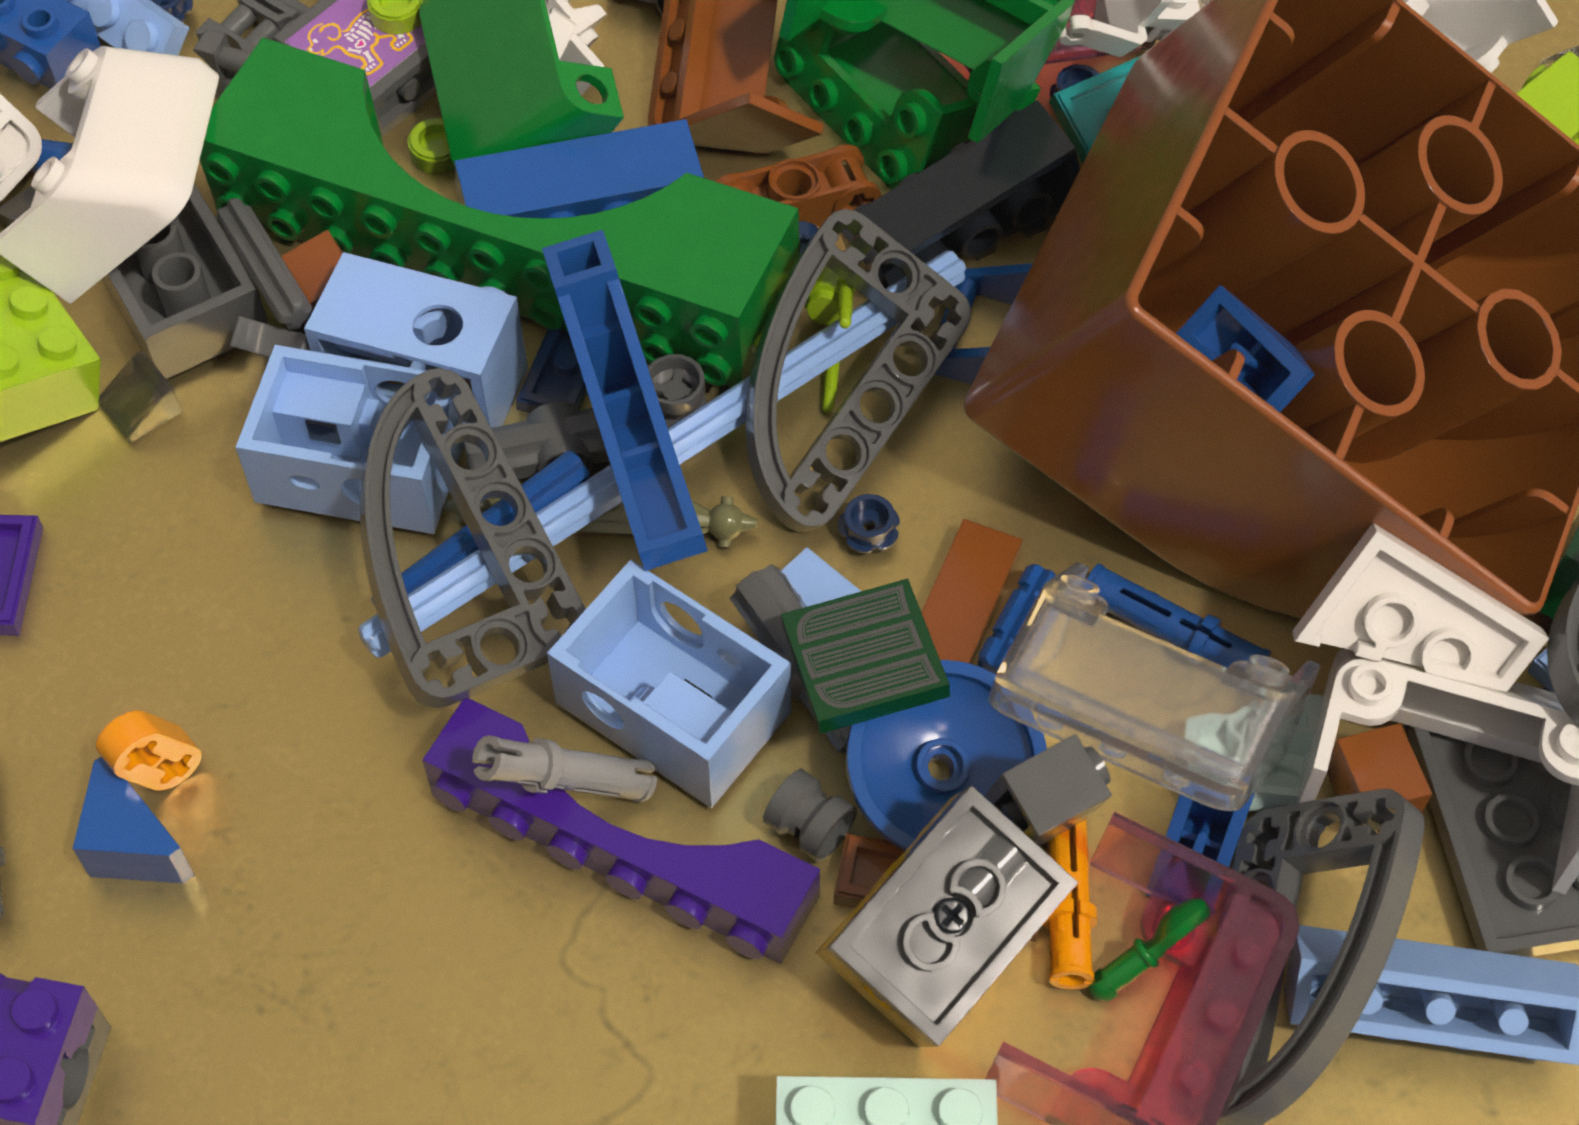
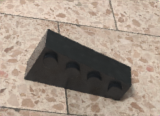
M1036 100L1022 110L1014 111L979 143L965 141L958 144L946 157L921 172L908 175L896 188L873 202L862 204L854 210L866 216L924 263L929 262L944 251H953L958 258L965 256L969 259L975 258L978 261L996 253L998 242L1018 231H1021L1027 239L1047 230L1048 223L1045 219L1058 214L1080 171L1076 148L1041 103ZM844 229L840 234L847 249L851 246V239L854 235ZM872 248L858 265L864 270L866 265L879 253ZM885 263L880 265L878 269V278L885 289L905 277L902 269L894 264Z

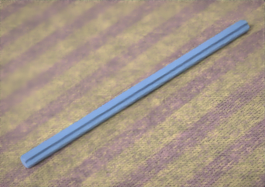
M944 251L925 263L954 287L965 279L966 265L953 251ZM906 276L886 289L895 293L903 292L907 286ZM868 300L852 310L849 328H841L838 319L786 353L777 401L898 324V322L872 301ZM750 376L668 428L679 464H682L745 423ZM611 465L536 512L553 546L622 502ZM479 549L408 594L421 632L497 583ZM526 553L514 555L509 561L511 572H515L536 557ZM378 614L359 626L360 639L365 648L374 657H383L391 652Z

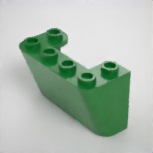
M545 0L422 1L419 7V16L453 164L455 160L611 133L623 120L624 115L612 68L559 60ZM584 81L593 85L600 92L602 104H594L584 99L577 90L576 82Z
M818 19L790 41L781 37L778 38L774 53V63L778 73L845 144L856 146L861 151L864 163L891 190L896 188L908 175L921 172L946 157L958 144L972 141L968 136L978 105L967 92L968 80L935 49L882 21L867 31L855 35H846L835 31L828 23ZM1036 82L1033 83L1022 105L1016 110H1022L1035 102L1041 89Z

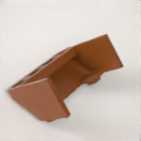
M664 0L648 112V126L687 119L694 146L761 154L822 135L823 123L789 109L786 102L772 95L765 96L778 0Z

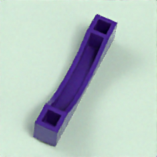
M470 698L462 700L422 760L431 793L439 802L458 812H464L466 808H469L487 817L489 823L508 838L521 841L524 837H527L545 846L547 852L566 867L580 870L585 866L605 876L607 883L624 896L640 899L643 895L664 905L666 912L684 926L700 929L704 925L726 936L727 943L744 956L760 960L764 955L782 964L820 897L819 868L760 839L729 845H681L648 839L611 825L579 805L565 790L553 789L547 790L548 793L538 794L526 791L521 784L480 780L474 774L473 769L478 766L488 768L493 766L472 763L474 748L482 737L491 735L518 742L528 743L530 741L523 724Z

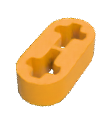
M140 710L127 712L115 718L103 729L95 743L96 751L119 778L158 791L167 790L182 783L196 770L202 759L200 749L179 725Z

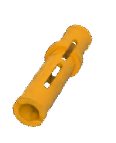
M1087 819L1047 841V854L1079 882L1043 924L1050 933L1051 973H1049V982L1052 986L1066 990L1089 987L1092 981L1095 980L1094 972L1092 971L1091 930L1097 926L1098 919L1097 908L1090 902Z

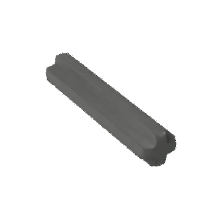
M239 198L228 199L227 206L218 209L217 221L277 321L285 324L289 330L300 329L302 322L309 320L313 312L311 304L252 208L244 205Z

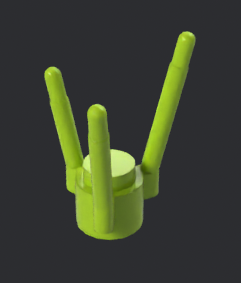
M825 265L804 305L809 317L823 325H830L839 319L841 328H849L851 325L855 288ZM763 329L754 341L756 348L758 347ZM840 361L825 370L822 410L826 414H830L834 410Z

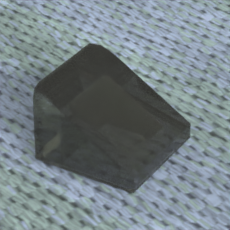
M143 350L128 361L100 394L98 401L99 406L129 444L182 413L172 386Z

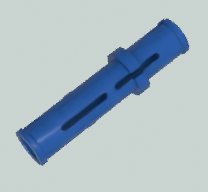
M1100 563L1092 569L1081 590V601L1089 602L1133 625L1135 628L1145 631L1185 652L1186 661L1196 666L1204 662L1245 683L1251 689L1259 681L1271 657L1270 650L1262 649L1223 629L1220 619L1210 614L1202 618L1161 597L1159 594L1149 591L1106 569Z

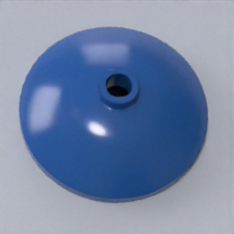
M940 660L950 684V697L851 725L846 745V772L852 795L870 825L887 841L904 851L915 841L919 833L952 796L971 785L984 796L1004 772L1047 749L1040 723L1027 701L1008 682L984 668L961 661ZM932 760L944 762L950 771L949 778L937 780L932 777L928 770V763Z

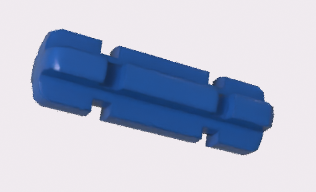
M1031 564L1025 568L1018 581V589L1013 590L992 628V636L987 637L979 652V667L998 675L1002 679L1010 675L1018 660L1016 656L1023 651L1043 614V606L1048 604L1056 589L1057 576L1052 570L1044 569L1038 564Z

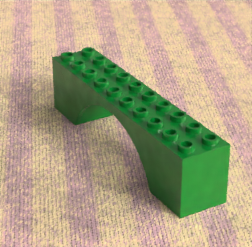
M264 37L261 38L212 107L200 156V163L217 211L219 208L227 206L228 199L239 198L244 205L252 208L264 229L272 231L282 239L307 242L324 231L329 230L345 253L477 287L490 286L500 289L508 295L517 297L520 316L532 319L540 326L551 330H557L562 325V330L568 332L542 248L603 229L645 360L652 363L657 358L668 354H681L690 357L701 366L705 382L712 385L724 384L733 387L751 375L757 351L754 341L764 328L775 300L788 274L800 256L798 208L687 172L663 189L640 200L610 210L574 217L544 219L513 217L474 209L447 199L410 176L392 159L384 148L364 69Z

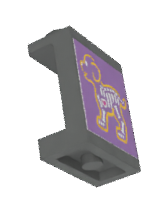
M319 0L298 18L288 22L281 31L273 36L276 42L364 69L382 137L437 93L422 25L409 33L400 35L381 32L371 22L367 0Z

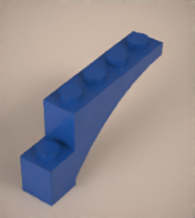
M603 229L542 248L644 571L707 552L705 539L658 401Z

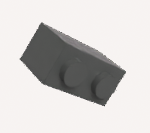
M1075 733L1004 772L984 797L1033 842L1040 846L1085 821L1112 796L1106 786L1110 783L1111 779L1109 771L1099 753L1091 746L1084 748Z

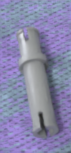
M488 735L478 741L472 756V763L493 765L492 768L478 766L473 769L478 779L489 782L502 781L521 784L526 791L538 794L548 793L547 790L559 789L629 799L641 803L652 797L657 785V776L636 774L637 771L646 773L655 771V766L651 761L560 748L555 741L544 738L533 739L534 742L525 743Z

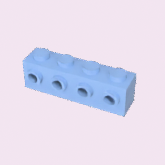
M1294 924L1283 987L1290 1024L1299 1025L1312 1006L1338 956L1347 931ZM1396 938L1380 978L1351 1033L1379 1036L1391 1040H1407L1448 1046L1461 1050H1476L1525 1057L1537 1061H1553L1579 1065V966L1575 963Z

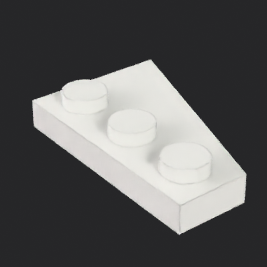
M1375 523L1371 524L1292 630L1296 642L1317 647L1320 646V643L1352 650L1355 656L1381 662L1382 658L1406 663L1422 667L1425 673L1506 693L1549 639L1543 628Z

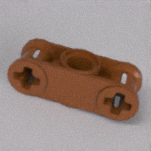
M849 144L838 145L827 151L797 159H785L777 164L742 173H729L715 180V182L799 209V221L810 222L818 228L834 212L843 209L854 210L858 206L871 203L882 196L879 187L874 182L868 180L863 170L864 158L861 151L856 146Z

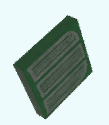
M908 578L781 614L782 627L820 734L950 697L949 681Z

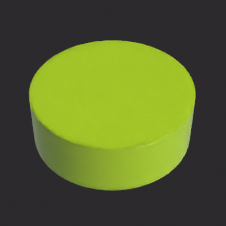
M367 0L371 22L378 30L387 34L400 35L409 33L421 25L419 7L423 0Z
M430 118L414 126L408 136V147L411 161L415 167L428 174H445L455 170L443 119Z

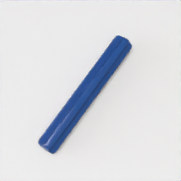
M566 451L521 484L536 513L589 479L590 474L578 455L573 451ZM503 499L482 513L485 520L493 525L504 526L514 521L513 509ZM467 525L401 573L407 595L479 549Z

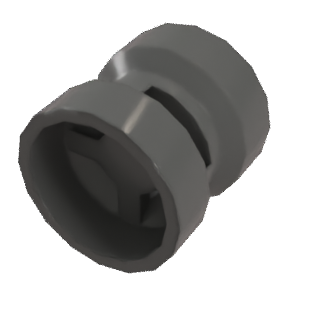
M668 354L657 358L648 365L667 428L706 404L704 372L695 360L681 354Z
M801 768L787 777L772 796L765 809L763 823L780 835L791 834L794 837L799 836L800 850L816 862H821L830 856L841 844L855 821L857 808L839 795L827 798V794L821 790L820 781Z

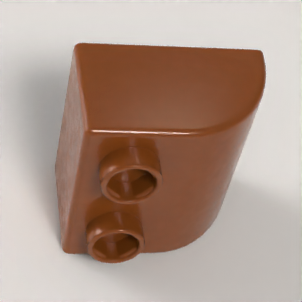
M1212 0L1139 57L1131 67L965 397L964 409L966 415L972 422L1178 570L1216 590L1261 608L1301 619L1371 524L1375 523L1524 617L1533 615L1544 606L1579 505V145L1402 0ZM1219 285L1226 288L1293 344L1315 374L1281 412L1277 411L1237 380L1245 361V356L1238 350L1231 349L1211 361L1176 334Z

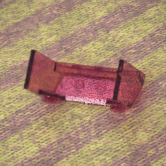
M1114 811L1089 865L1151 895L1140 920V930L1145 943L1152 938L1161 917L1172 906L1187 899L1201 898L1205 900L1211 909L1210 915L1202 924L1170 947L1161 956L1180 967L1128 1081L1098 1068H1085L1076 1071L1072 1075H1068L1004 1041L985 1079H996L998 1098L1051 1125H1216L1298 936V914L1292 903L1281 893Z

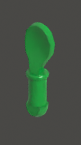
M1192 898L1172 906L1161 917L1156 931L1149 941L1145 943L1141 938H1136L1133 941L1134 945L1103 969L1099 968L1095 971V980L1089 986V993L1093 998L1101 1001H1110L1118 996V992L1148 969L1157 968L1159 966L1158 959L1170 947L1202 924L1210 915L1211 909L1206 901L1201 898Z

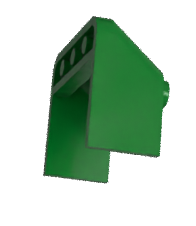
M787 0L779 37L790 41L818 19L828 23L835 31L846 35H855L867 31L882 21L969 67L973 71L970 73L966 88L969 96L978 106L968 138L979 143L1022 105L1068 23L1075 0Z

